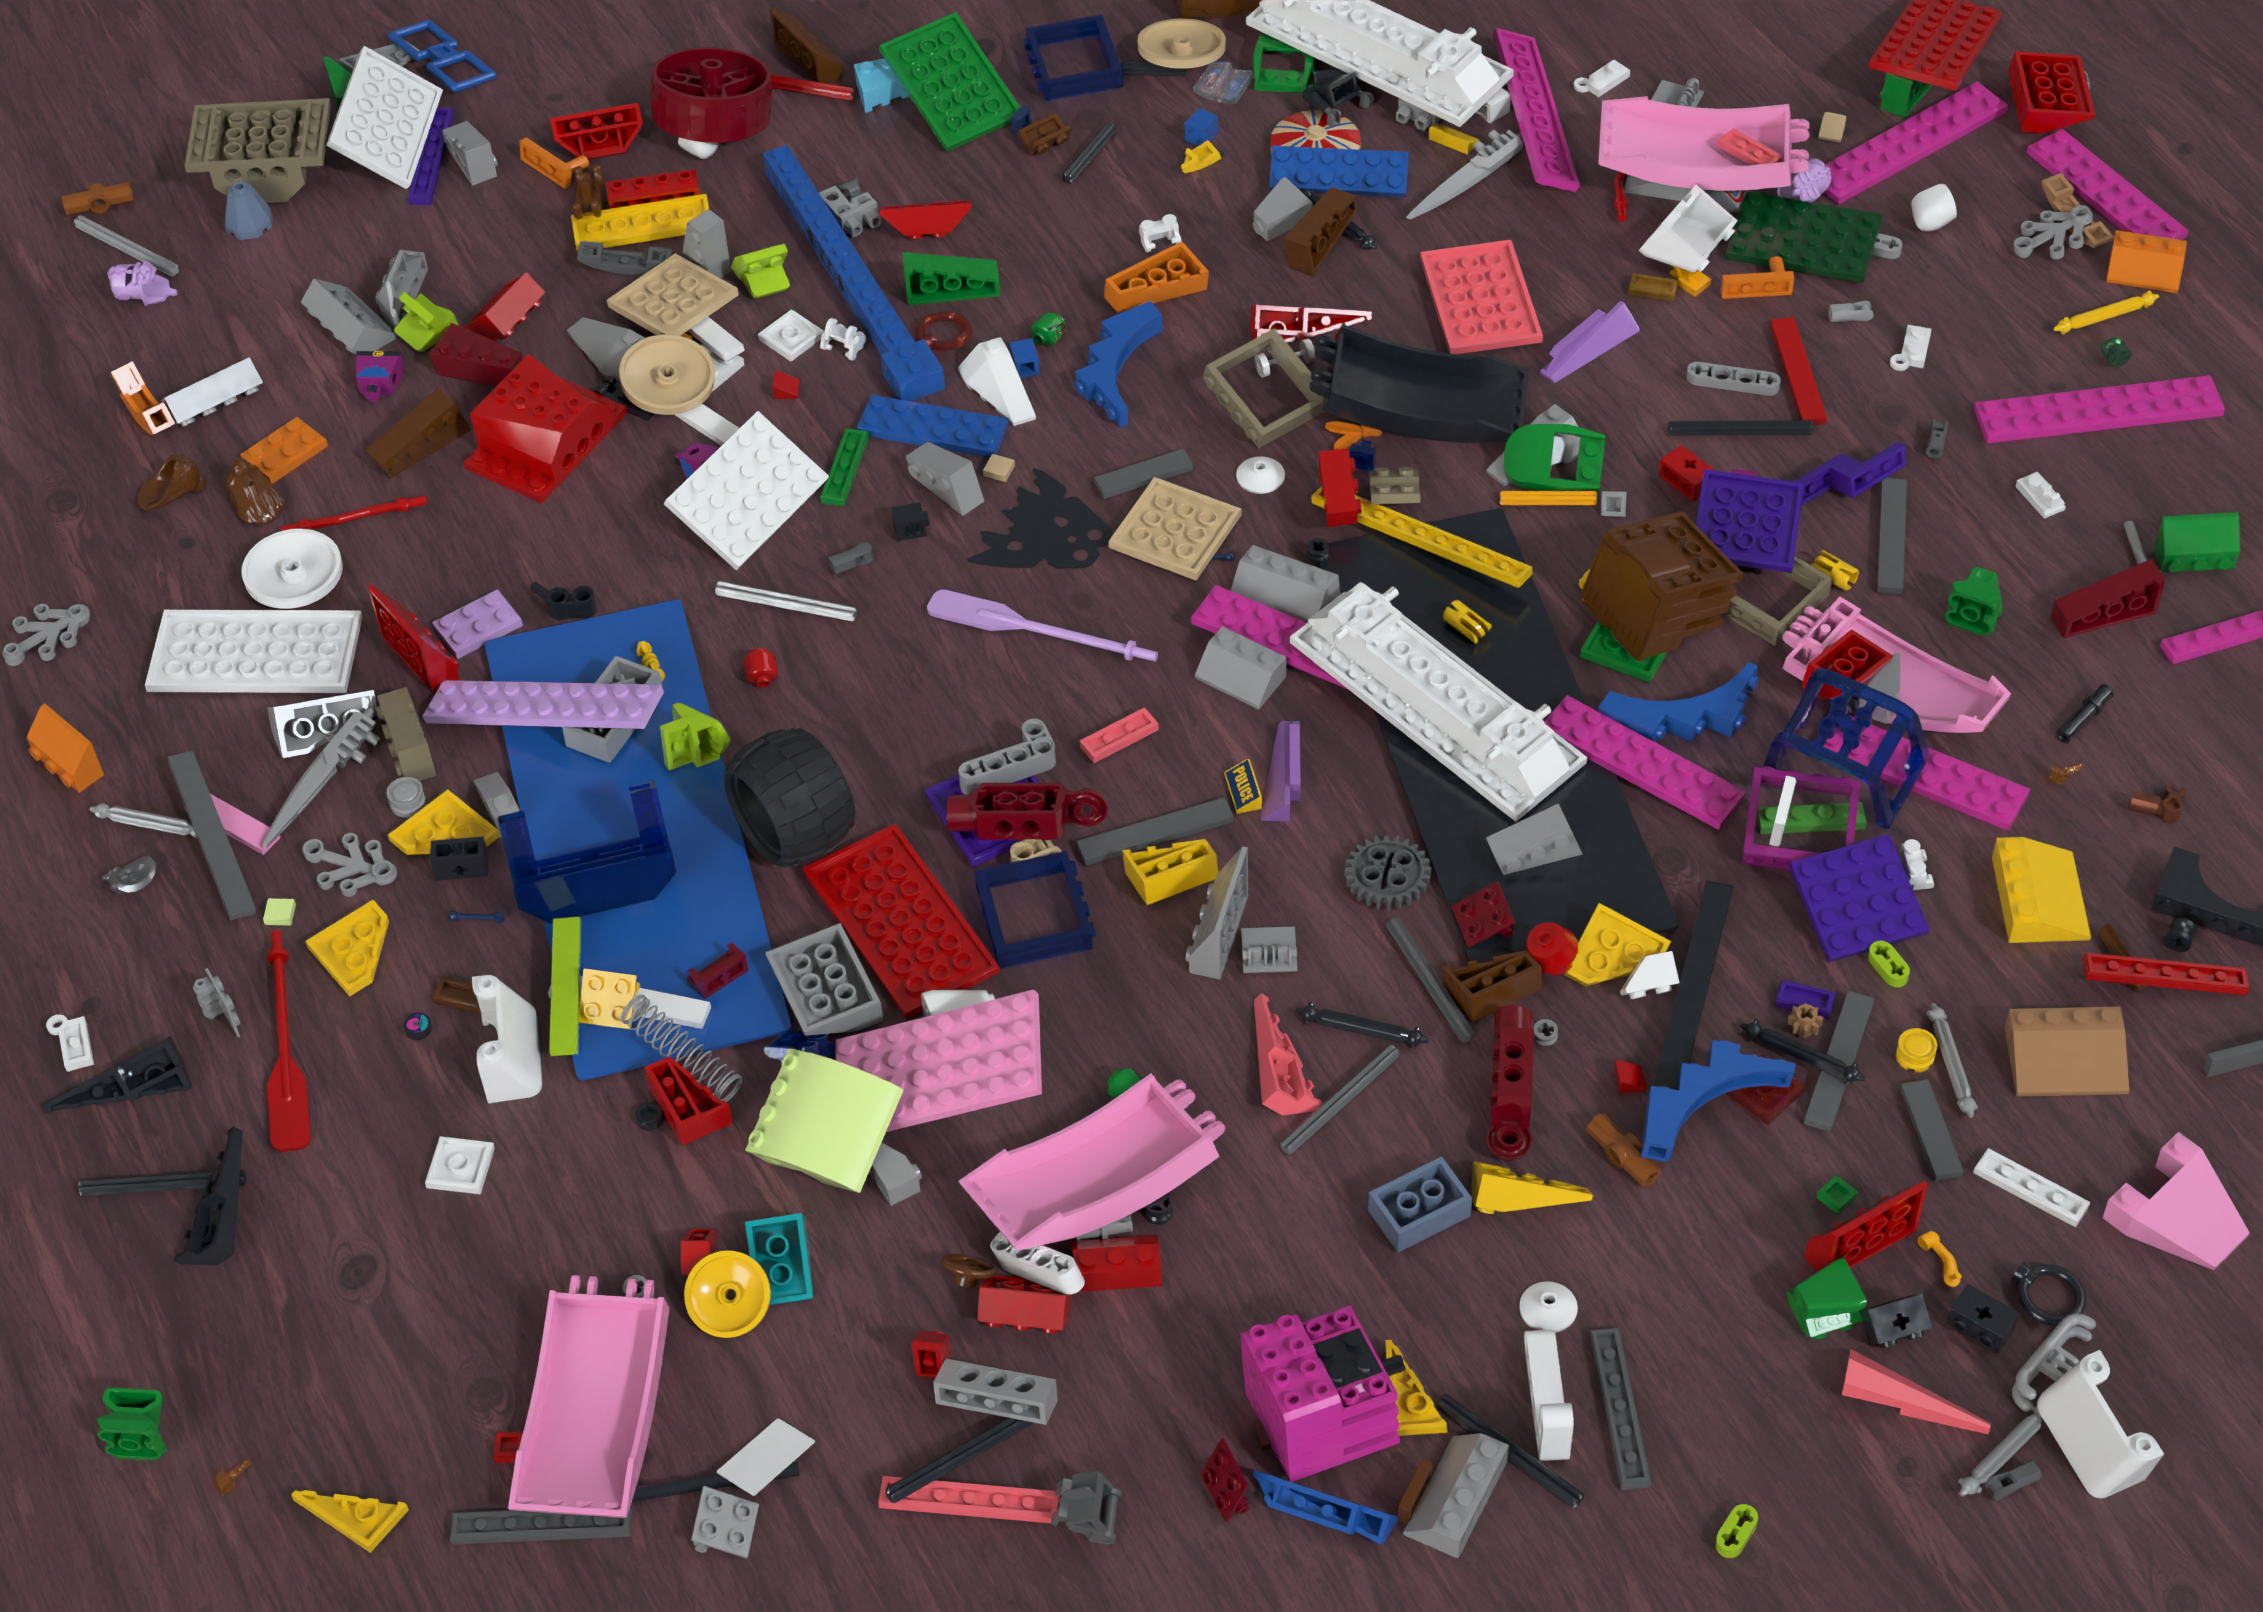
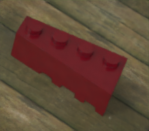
M453 323L449 325L429 353L437 375L496 386L524 359L521 352Z
M2149 559L2056 599L2051 618L2062 636L2068 638L2157 614L2166 580L2154 561Z

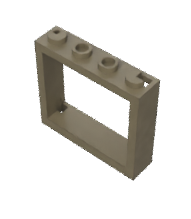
M1275 328L1205 367L1203 380L1207 384L1206 387L1214 392L1221 406L1227 408L1234 422L1243 428L1247 438H1251L1258 448L1325 412L1322 411L1323 396L1311 392L1309 388L1310 382L1313 381L1311 380V372ZM1267 349L1309 403L1263 427L1221 373Z
M1794 556L1792 573H1780L1809 589L1811 592L1781 621L1776 620L1737 595L1731 598L1729 610L1727 613H1723V615L1776 646L1783 640L1782 635L1785 631L1791 632L1790 626L1799 616L1804 615L1806 607L1812 606L1816 608L1830 594L1832 578Z

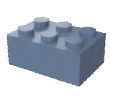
M1441 1156L1369 1192L1368 1211L1395 1250L1400 1252L1470 1217L1472 1197Z

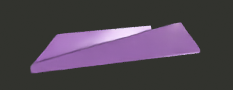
M1622 301L1618 302L1607 315L1600 309L1596 310L1552 348L1550 355L1553 357V360L1540 370V375L1556 383L1638 333L1639 327L1625 303Z
M1281 721L1278 724L1260 815L1261 821H1290V801L1300 800L1299 721Z

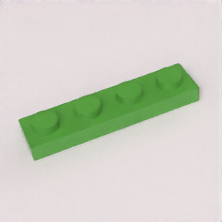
M1858 802L1855 830H1863L1866 828V818L1863 803ZM1849 803L1790 806L1783 833L1846 830ZM1778 806L1757 807L1756 815L1760 834H1772Z

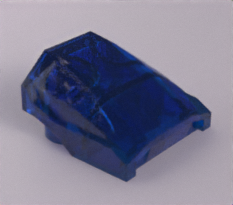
M782 1031L781 1035L774 1042L764 1047L765 1055L781 1063L789 1049L804 1051L833 1060L836 1054L835 1042H828V1034L805 1036L803 1031Z

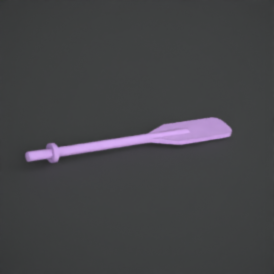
M949 590L935 592L927 605V612L930 616L989 631L1025 629L1122 653L1125 660L1129 661L1133 657H1138L1156 662L1158 658V652L1136 647V641L1129 640L1127 644L1026 620L1005 604Z

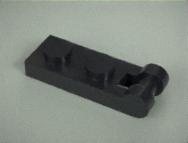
M610 375L603 380L602 386H598L593 391L626 406L627 413L649 421L655 414L633 404L624 394L620 382H617Z

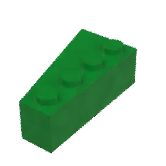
M1887 73L1884 88L1880 93V99H1882L1880 109L1905 118L1933 85Z
M902 252L908 305L1000 296L997 260Z

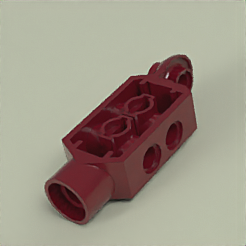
M982 783L970 795L948 796L947 825L949 832H974L978 839L993 841L998 839H1059L1064 834L1067 823H1076L1080 826L1089 827L1103 822L1107 816L1108 807L1104 798L1091 788L1067 791L1061 783Z
M1519 1005L1503 1006L1495 1013L1490 1110L1491 1128L1486 1136L1487 1146L1491 1152L1503 1161L1508 1162L1525 1156L1531 1149L1533 1142L1530 1132L1534 1044L1533 1013L1528 1008Z

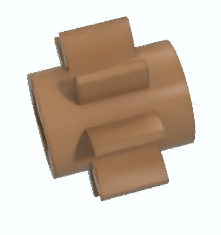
M1807 1003L1799 1007L1793 1006L1792 1014L1788 1016L1787 1022L1788 1025H1793L1792 1034H1797L1804 1038L1812 1034L1818 1035L1819 1027L1822 1026L1823 1017L1817 1016L1818 1007L1814 1008Z

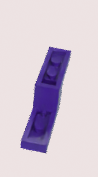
M1896 442L1863 463L1842 453L1838 454L1794 481L1804 483L1801 506L1830 488H1834L1854 498L1906 466L1905 445Z

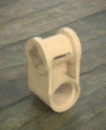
M1025 839L1016 842L1010 850L1011 870L1015 875L1027 876L1045 866L1056 863L1060 859L1062 851L1058 846H1054L1051 840Z

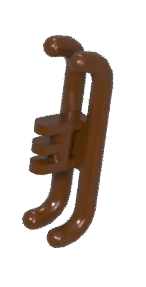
M595 164L592 167L594 190L590 174L584 172L580 166L574 169L576 203L572 205V209L577 220H581L584 217V205H591L594 217L599 218L602 215L603 175L599 164Z

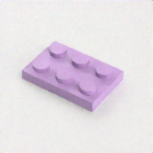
M498 589L432 622L436 633L457 659L484 646L486 641L500 638L523 626L522 619Z

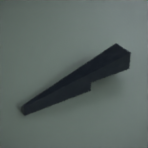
M171 1036L44 1102L42 1106L46 1113L55 1110L112 1103L149 1095H162L181 1090L187 1091L192 1088L184 1060Z
M235 1126L227 1132L228 1140L225 1152L219 1151L217 1156L220 1165L214 1174L209 1175L194 1211L196 1215L192 1231L186 1230L183 1238L187 1240L186 1246L174 1258V1261L178 1264L219 1265L234 1254L243 1131Z

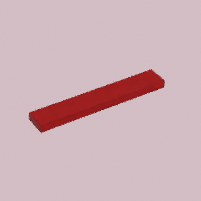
M1795 318L1771 319L1770 327L1800 420H1811L1813 425L1826 424L1827 416Z
M2086 952L2082 957L2085 980L2246 996L2250 990L2246 968Z

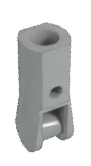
M1869 301L1829 305L1828 310L1830 322L1869 321L1873 318L1874 314L1870 310L1871 303Z

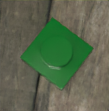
M1835 1175L1817 1192L1816 1198L1839 1215L1857 1198L1858 1191Z

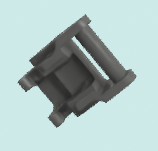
M1100 1471L1072 1475L1071 1480L1063 1478L1056 1485L1055 1495L1061 1497L1059 1508L1052 1514L1051 1525L1057 1526L1059 1522H1065L1068 1529L1072 1532L1084 1534L1090 1542L1105 1545L1114 1544L1116 1541L1114 1526L1117 1503L1121 1500L1122 1492L1119 1489L1112 1488L1113 1484ZM1105 1500V1510L1102 1523L1099 1520L1101 1501Z

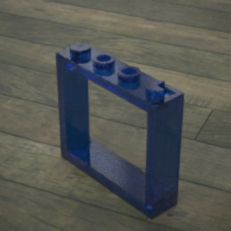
M1103 15L1026 28V37L1023 38L1024 50L1029 51L1027 52L1030 65H1033L1034 79H1038V91L1043 92L1045 101L1123 87V70ZM1096 36L1107 69L1049 78L1039 46Z
M1067 851L974 871L976 890L996 962L1000 969L1093 949L1092 937L1096 936L1093 922L1088 923L1087 917H1090L1087 901L1082 902L1081 897L1084 896L1082 883L1075 879V876H1078L1076 863L1074 860L1070 861ZM1064 873L1080 929L1006 945L990 888Z

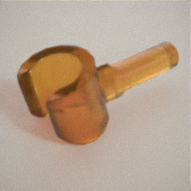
M2077 763L2064 770L2055 765L2051 769L2052 775L2048 779L2058 785H2062L2070 774L2082 769V764Z
M248 1459L229 1473L222 1471L217 1474L216 1487L221 1495H227L235 1489L236 1485L233 1479L251 1465Z

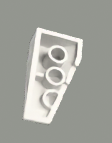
M999 337L979 343L958 367V371L966 386L971 390L977 391L982 400L990 402L996 408V412L1002 417L1008 418V422L1013 426L1035 420L1034 410L1002 338Z

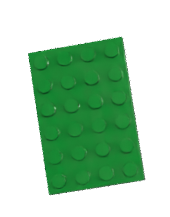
M956 12L879 46L880 53L946 152L1011 124V116L1020 109V106Z

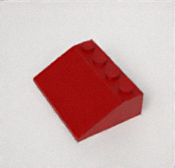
M2014 52L2007 72L2021 132L2046 133L2095 118V111L2080 55Z
M369 585L368 591L381 637L435 695L441 683L445 680L459 681L457 671L459 664L452 655L449 657L446 654L445 648L440 641H434L427 627L422 628L416 615L413 612L409 613L401 604L374 585Z
M1924 1180L1891 1196L1886 1195L1872 1207L1860 1209L1847 1221L1837 1222L1829 1231L1823 1234H1815L1807 1242L1804 1258L1816 1272L1841 1257L1845 1258L1851 1269L1915 1233L1918 1230L1929 1184Z

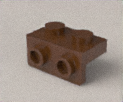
M1055 112L1018 130L1017 135L1030 156L1036 153H1045L1055 144H1064L1069 139L1072 128L1070 125L1065 127Z

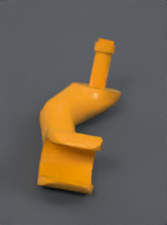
M1934 1231L1924 1233L1917 1239L1918 1245L1925 1251L1930 1248L1934 1249L1944 1264V1282L1950 1287L1957 1286L1962 1275L1958 1272L1954 1256L1940 1242L1937 1233Z

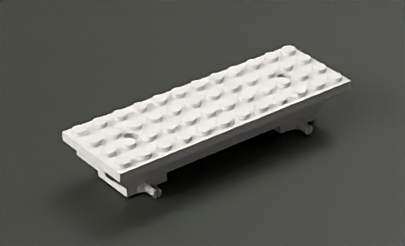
M1261 0L1259 2L1260 6L1246 17V24L1346 73H1354L1355 77L1458 127H1461L1513 77V69L1482 54V46L1470 40L1476 35L1474 28H1468L1464 34H1456L1446 29L1438 33L1370 0Z
M1360 582L1350 591L1343 592L1308 619L1306 625L1290 636V643L1515 822L1587 762V757L1544 723L1542 719L1551 713V709L1547 704H1543L1538 710L1533 712L1525 709L1393 607L1390 601L1399 595L1398 590L1393 586L1385 593L1380 594Z

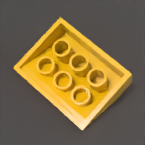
M2025 837L1996 838L1992 861L2009 943L2090 940L2091 935L2073 852Z

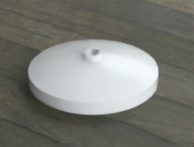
M289 529L264 538L248 552L242 565V578L248 593L259 603L280 609L298 608L314 603L326 596L338 583L342 574L343 563L337 545L328 536L309 529Z

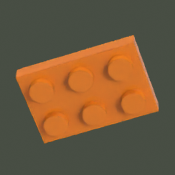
M295 417L241 453L240 456L241 459L250 462L252 465H257L272 485L328 447V443L318 432L300 418Z

